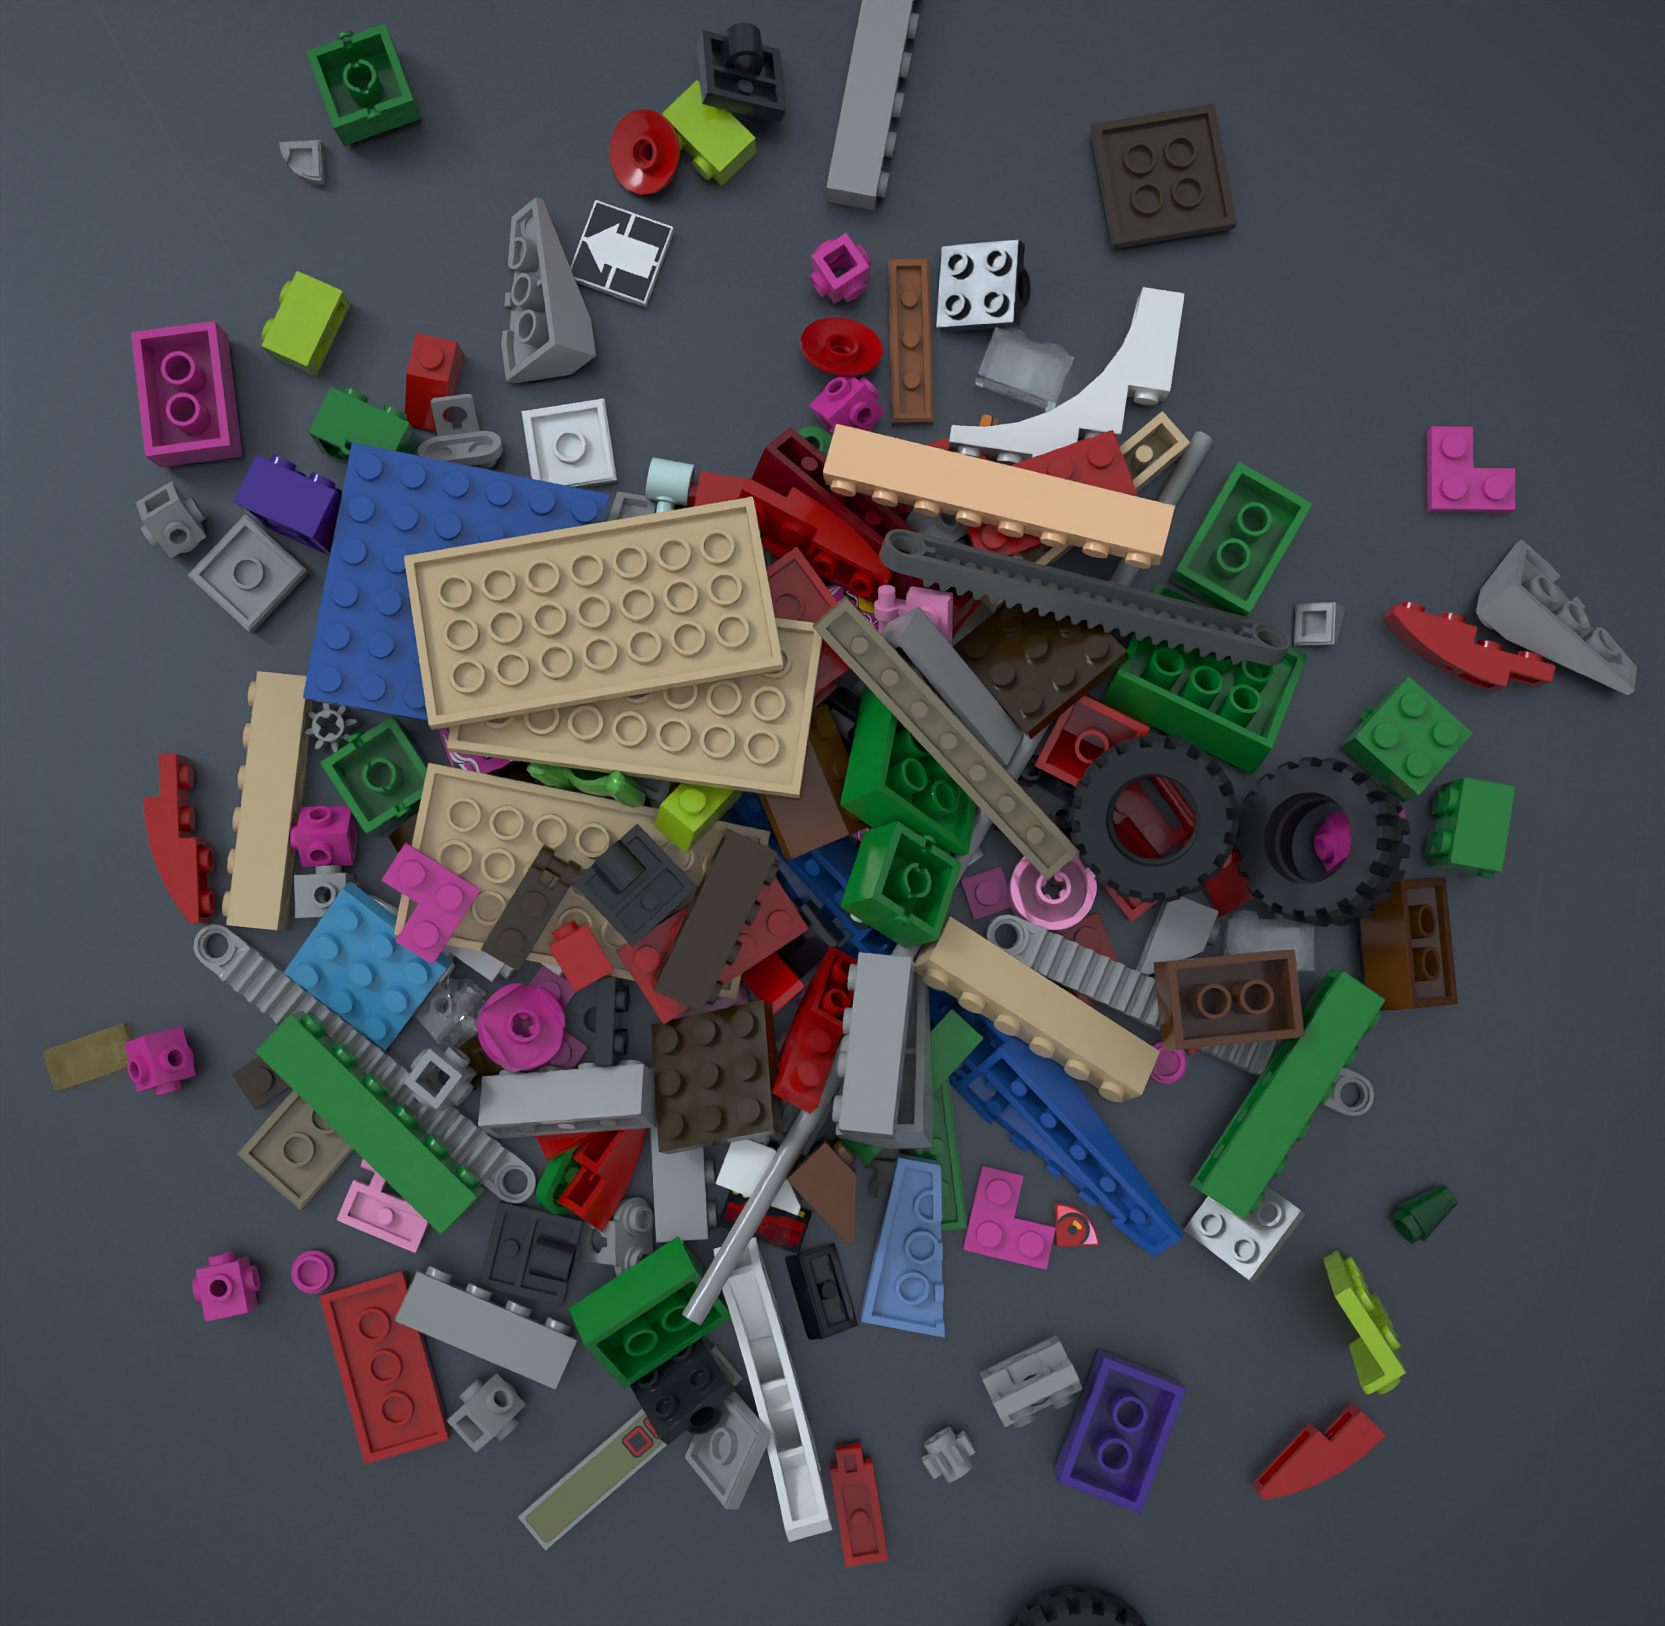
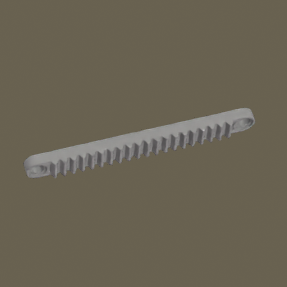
M1009 914L997 916L985 926L983 938L1048 980L1161 1032L1154 978L1145 976L1137 970L1130 969L1122 963L1097 954L1091 949L1084 948L1076 942L1069 941L1061 935L1054 934L1046 928L1034 925L1017 916ZM1002 924L1011 925L1017 933V941L1010 949L1001 948L995 941V931ZM1284 1039L1196 1049L1260 1077ZM1341 1068L1333 1081L1335 1083L1333 1093L1320 1106L1346 1116L1362 1115L1373 1104V1087L1369 1080L1347 1068ZM1349 1082L1357 1085L1360 1091L1359 1101L1351 1107L1343 1104L1340 1098L1342 1087Z
M212 924L204 927L197 933L193 949L201 963L217 974L223 982L232 986L237 993L246 997L247 1001L256 1005L262 1013L270 1016L278 1025H281L290 1014L303 1011L305 1014L311 1012L320 1018L328 1028L325 1033L336 1044L341 1042L348 1046L357 1055L358 1061L356 1064L367 1074L374 1073L381 1078L389 1088L387 1094L398 1105L404 1103L409 1106L420 1119L417 1124L429 1135L434 1133L442 1138L451 1149L448 1154L460 1166L463 1163L470 1166L480 1176L482 1180L480 1184L508 1203L517 1204L526 1201L534 1194L538 1186V1175L536 1169L503 1141L495 1139L481 1129L475 1119L455 1104L451 1107L436 1110L430 1109L419 1102L413 1095L414 1091L403 1083L412 1072L409 1067L387 1050L384 1051L284 974L285 970L234 929L226 925ZM220 933L227 939L228 950L222 957L214 958L208 953L206 945L212 935ZM519 1169L527 1176L528 1184L523 1192L512 1193L505 1187L504 1177L509 1170Z

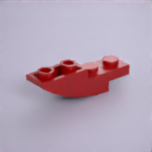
M749 478L747 479L738 499L753 497L760 531L783 542L787 546L798 547L802 553L806 554V560L819 577L873 604L878 600V588L887 585L892 574L880 561L879 555L867 541L848 523L817 500L792 487L786 498Z
M1400 602V606L1394 605L1385 611L1383 620L1414 652L1442 671L1471 685L1496 692L1507 686L1508 679L1536 687L1552 682L1556 666L1544 663L1543 656L1527 651H1519L1518 655L1502 651L1503 646L1501 644L1487 640H1478L1477 644H1474L1478 627L1465 624L1466 618L1460 615L1441 613L1440 617L1424 613V606L1412 602Z
M176 753L159 754L160 797L143 798L145 824L151 851L166 889L189 923L210 924V915L215 912L214 891L209 889L208 872L213 871L214 855L212 848L207 847V840L196 837L190 838V831L195 829L196 824L194 808L192 805L189 806L188 789H192L194 785L193 767L191 763H187V757Z
M833 946L825 953L791 1023L777 1060L779 1073L772 1091L773 1094L809 1114L819 1106L839 1039L844 1035L843 1017L845 1008H853L854 991L848 990V974L850 964H858V961Z

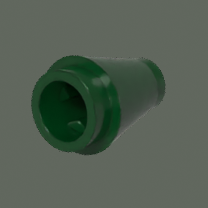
M1441 1184L1397 1206V1212L1392 1215L1391 1219L1401 1236L1409 1243L1414 1244L1418 1240L1426 1241L1458 1203L1453 1193Z

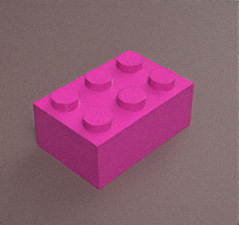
M216 321L131 332L145 456L160 468L243 457L228 334Z

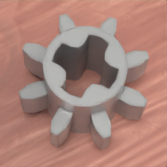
M323 703V711L318 714L314 712L308 713L309 717L313 719L312 728H308L304 732L308 736L319 738L315 749L322 752L328 744H331L332 750L335 753L342 748L341 745L348 742L347 739L352 736L353 728L358 727L360 722L356 719L346 718L350 708L340 706L336 712L331 704ZM328 721L336 723L340 728L337 735L330 733L325 728Z
M947 1427L924 1443L928 1454L923 1456L922 1460L933 1479L942 1474L946 1482L950 1483L965 1475L974 1466L969 1456L976 1453V1450L964 1430L955 1435L951 1427Z

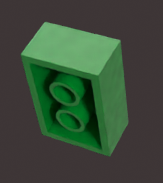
M1238 462L1225 480L1170 575L1169 580L1223 611L1247 616L1253 609L1302 524L1312 503L1243 463Z
M679 1236L569 1308L584 1346L624 1389L731 1318L727 1303L721 1292L701 1326L682 1315L707 1270Z

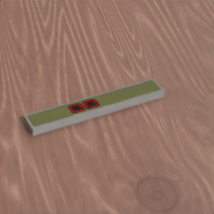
M715 1344L711 1349L732 1384L736 1386L743 1379V1376ZM641 1408L519 1514V1520L545 1551L667 1446L657 1436L644 1410Z

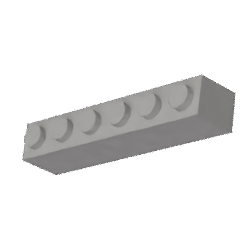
M862 0L827 181L826 202L875 210L877 197L885 198L889 172L882 170L885 157L893 158L897 133L890 132L892 117L900 118L903 107L904 93L897 91L900 78L908 79L912 53L905 52L907 38L915 39L917 33L919 13L912 12L915 0Z

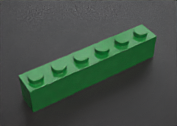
M1329 969L1302 1011L1304 1037L1288 1038L1282 1041L1190 1183V1186L1243 1220L1248 1213H1254L1264 1199L1263 1189L1270 1178L1278 1176L1286 1166L1288 1161L1286 1154L1295 1140H1301L1308 1132L1312 1120L1309 1119L1318 1104H1324L1333 1093L1335 1088L1333 1081L1341 1068H1347L1355 1059L1358 1053L1356 1045L1363 1034L1370 1032L1379 1022L1382 1015L1380 1008L1385 999L1346 972Z
M303 1011L290 1014L255 1052L440 1235L443 1234L486 1191L479 1184L482 1181L480 1176L467 1164L463 1163L460 1166L448 1154L451 1149L442 1138L434 1133L429 1135L417 1124L420 1121L418 1115L406 1104L400 1103L398 1105L387 1094L389 1088L381 1078L374 1073L367 1074L356 1064L358 1061L357 1055L341 1042L336 1044L325 1033L328 1028L320 1018L311 1012L305 1014Z

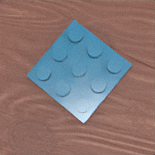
M350 881L335 898L288 965L284 974L386 1051L453 963V960L441 952L432 965L395 942L398 937L394 935L397 917Z

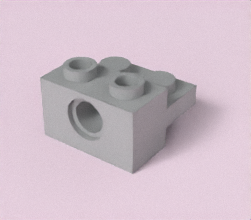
M1056 1335L979 1372L1005 1427L1011 1424L1015 1428L1025 1426L1038 1418L1037 1411L1050 1405L1054 1409L1066 1406L1077 1398L1075 1393L1083 1389L1079 1382L1080 1379ZM1033 1374L1035 1375L1034 1377L1026 1381H1023L1027 1376Z

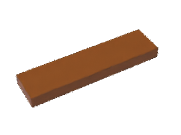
M929 258L888 259L892 426L933 425Z

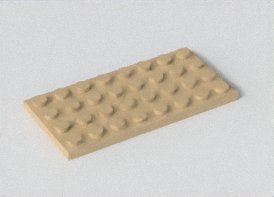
M753 497L404 556L428 724L432 730L784 669Z
M775 618L784 667L782 670L451 726L447 749L449 752L605 773L620 771L622 775L800 799L823 638L813 628L814 623Z
M428 763L412 846L481 889L446 945L484 952L480 950L544 844L556 850L554 855L567 863L573 860L582 866L575 878L576 880L604 852L638 823L698 888L726 828L768 847L771 831L717 821L688 853H685L654 827L659 811L658 808L643 805L631 808L613 799ZM544 869L538 880L553 888L559 878ZM572 883L526 960L559 966L548 947V943L555 939L552 932L572 920H575L577 925L586 921L614 970L608 973L607 976L634 980L616 952L617 949L627 944L626 940ZM697 888L694 891H692L665 918H667L668 916H670L686 904L690 903L694 897ZM404 894L401 895L394 935L399 936L419 905ZM742 974L723 985L718 997L736 1000Z

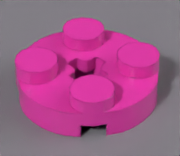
M519 983L504 986L485 1002L480 1015L477 1017L476 1029L483 1050L491 1060L501 1065L506 1071L518 1072L520 1070L529 1071L536 1069L548 1062L561 1047L565 1016L558 1001L542 988L537 987L535 989L530 986H522L523 984ZM514 1017H517L519 1021L527 1019L530 1022L531 1026L527 1030L530 1037L524 1038L521 1034L516 1035L513 1032L514 1023L512 1019Z

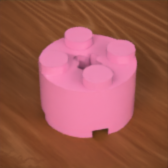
M1077 854L1049 879L1053 886H1061L1062 888L1056 900H1052L1050 894L1043 895L1041 891L1046 886L1047 880L1024 856L1016 865L1008 885V898L1011 910L1015 916L1039 927L1046 928L1052 933L1067 932L1076 927L1093 906L1097 893L1095 875L1089 868L1085 869L1079 859L1081 855Z

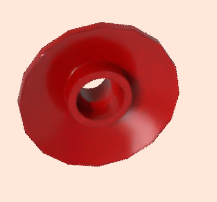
M650 109L635 110L619 121L612 133L609 146L610 164L616 179L628 191L639 195L657 193L670 183L677 172L679 163V138L672 123L661 113ZM653 147V157L651 158L650 151Z
M828 317L816 320L805 328L800 339L801 351L806 359L820 370L837 376H857L868 373L878 366L883 355L882 342L875 332L864 324L848 318Z

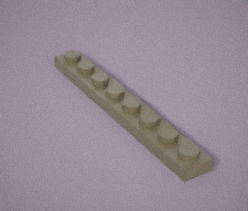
M846 595L813 624L816 632L1047 881L1080 853L1077 846H1073V842Z

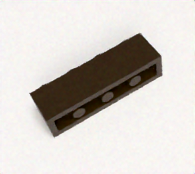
M728 828L725 829L651 985L654 991L701 1013L706 1003L711 1006L714 1005L723 986V982L718 980L725 964L733 965L741 949L742 942L737 940L744 924L752 925L760 909L761 902L756 900L763 884L769 887L776 876L780 865L779 862L775 861L778 852Z

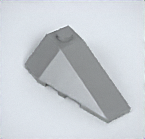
M535 197L512 216L508 266L514 270V280L511 292L505 293L504 307L511 308L510 330L502 331L501 346L506 382L512 384L571 375L596 357L590 315L543 199Z
M1521 539L1513 546L1480 589L1476 613L1481 622L1487 628L1495 629L1508 641L1626 695L1633 693L1636 683V665L1604 628L1598 627L1594 629L1591 626L1588 616L1583 610L1586 606L1577 596L1570 601L1555 583L1561 576L1545 559Z
M914 972L896 1140L844 1135L839 1130V1123L836 1122V1136L838 1138L887 1149L933 1148V1083L929 987L923 981V977ZM844 1080L837 1092L839 1096L843 1094Z

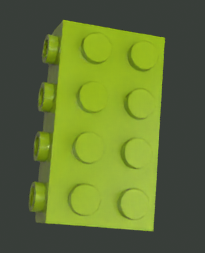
M1337 1249L1324 1257L1323 1260L1334 1296L1361 1336L1349 1344L1360 1385L1366 1395L1372 1394L1375 1391L1379 1395L1387 1393L1394 1389L1401 1382L1400 1377L1406 1374L1398 1350L1402 1347L1396 1338L1397 1334L1392 1327L1393 1324L1388 1317L1387 1310L1375 1293L1371 1295L1368 1291L1369 1287L1360 1268L1352 1257L1344 1260Z

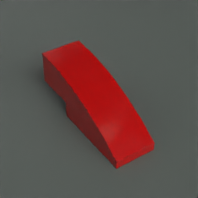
M648 1128L604 1131L582 1143L572 1157L582 1167L557 1202L603 1232L631 1181L641 1155Z
M1351 1403L1323 1434L1309 1422L1251 1485L1265 1500L1290 1495L1315 1486L1342 1472L1362 1458L1386 1434Z

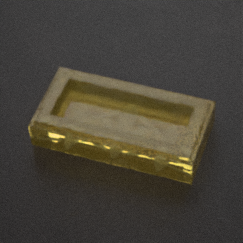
M122 1023L43 1050L42 1053L54 1091H60L127 1068L128 1056L124 1043L133 1040L128 1023Z

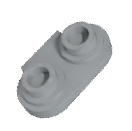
M461 394L433 398L431 400V407L438 437L424 441L418 447V456L482 469L493 467L496 464V459L503 452L501 438L494 432L480 431L473 395ZM456 406L466 411L467 417L462 421V428L453 429L452 423L444 419L443 413L447 408Z
M626 1197L620 1201L613 1214V1220H609L603 1232L599 1231L602 1237L607 1238V1247H602L599 1253L594 1250L591 1241L593 1231L596 1228L584 1221L581 1231L582 1261L614 1265L615 1273L619 1276L625 1270L652 1254L654 1213L648 1202L640 1197Z

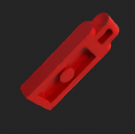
M861 1443L835 1447L837 1464L830 1465L829 1468L846 1567L887 1561L889 1560L872 1458L863 1460Z

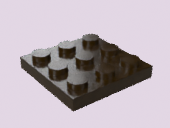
M1215 104L1092 124L1090 131L1112 249L1235 228L1237 221Z
M1017 603L1012 608H1007L1006 604H1004L953 646L954 650L1007 715L1030 740L1130 659L1127 650L1110 633L1104 632V627L1101 624L1091 629L1088 628L1087 620H1081L1075 625L1072 624L1071 616L1068 615L1060 621L1055 620V613L1052 611L1045 616H1039V611L1036 607H1033L1028 612H1023L1022 604Z
M761 1000L670 1020L666 1024L662 1022L651 1024L658 1147L660 1153L673 1154L782 1133L780 1099L772 1093L778 1076L772 1003Z

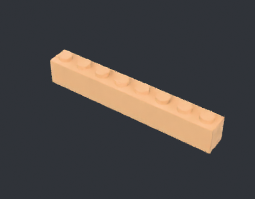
M840 424L835 426L823 469L825 484L830 485V489L833 492L841 495L855 496L856 492L871 495L874 502L885 506L895 507L899 502L914 506V511L930 517H938L939 512L956 516L955 520L971 527H980L981 523L998 526V531L1007 536L1023 537V533L1040 537V542L1052 547L1064 548L1066 544L1082 547L1083 553L1097 558H1107L1108 554L1123 557L1126 564L1142 569H1148L1151 565L1160 566L1175 509L1173 505Z

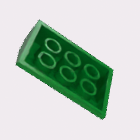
M1157 583L1152 590V593L1199 604ZM1132 632L1125 647L1130 659L1113 672L1101 701L1172 736L1195 743L1203 748L1205 752L1254 774L1273 748L1307 655L1289 647L1282 662L1278 665L1269 666L1247 660H1242L1237 665L1232 664L1231 656H1226L1221 661L1216 660L1215 652H1210L1205 657L1200 656L1199 648H1194L1189 653L1184 652L1183 644H1178L1171 649L1168 648L1167 640H1162L1155 645L1152 644L1151 636H1146L1139 641L1136 640V633Z
M865 684L840 805L871 827L877 828L898 821L920 836L929 835L934 837L937 841L936 847L961 856L969 854L977 804Z

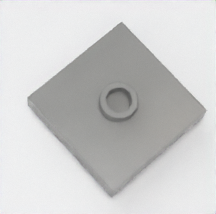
M245 514L188 576L247 631L253 633L309 574V571Z
M734 1391L718 1404L722 1411L719 1423L707 1433L694 1435L685 1459L725 1509L738 1510L772 1433Z

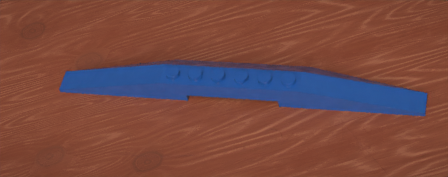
M743 791L742 796L730 808L733 814L729 818L733 824L771 831L768 848L778 852L775 861L779 862L780 865L776 875L791 902L795 901L797 906L801 908L811 899L846 936L834 948L858 961L859 952L891 955L898 943L872 927L867 930L858 929L850 921L846 911L840 907L859 849L844 838L786 861L758 793ZM921 948L919 949L918 953L916 954V956H915L913 962H915V960H916V958H917V956H918V954H919ZM928 986L930 1032L953 1008L985 1037L949 1076V1083L990 1125L995 1120L1011 1133L1012 1137L1009 1140L1023 1152L1029 1148L1047 1162L1048 1166L1045 1169L1055 1178H1058L1061 1174L1079 1188L1081 1192L1078 1196L1092 1208L1098 1204L1114 1217L1111 1223L1153 1257H1156L1180 1241L1184 1236L1183 1232L1075 1081L1064 1071V1067L1051 1058H1044L1033 1053L1029 1048V1044L1020 1038L1000 1032L995 1028L994 1022L982 1014L964 1009L958 1003V999L946 991L936 990Z

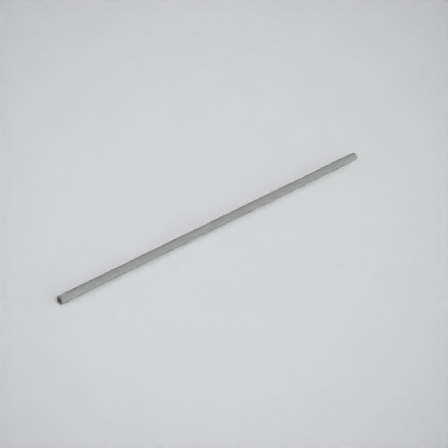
M1199 431L1194 434L1189 446L1156 499L1157 502L1177 507L1214 443L1209 435ZM1122 558L1109 582L1130 587L1141 568L1126 564L1125 558ZM1049 725L1031 740L1021 731L1023 736L1008 765L1004 767L1016 781L1022 774ZM979 806L976 808L969 854L961 856L950 853L951 857L962 863L955 887L993 824V821ZM897 944L891 955L912 957L914 960L922 944L908 948ZM849 1034L844 1035L835 1051L819 1106L811 1114L802 1109L800 1110L684 1309L682 1315L696 1324L702 1325L842 1084L844 1078H838V1060L840 1051H848Z

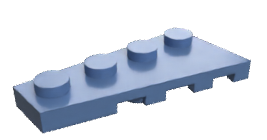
M901 1153L896 1155L860 1313L861 1322L945 1338L943 1320L944 1285L942 1281L943 1243L941 1236L942 1194L941 1165L939 1161Z

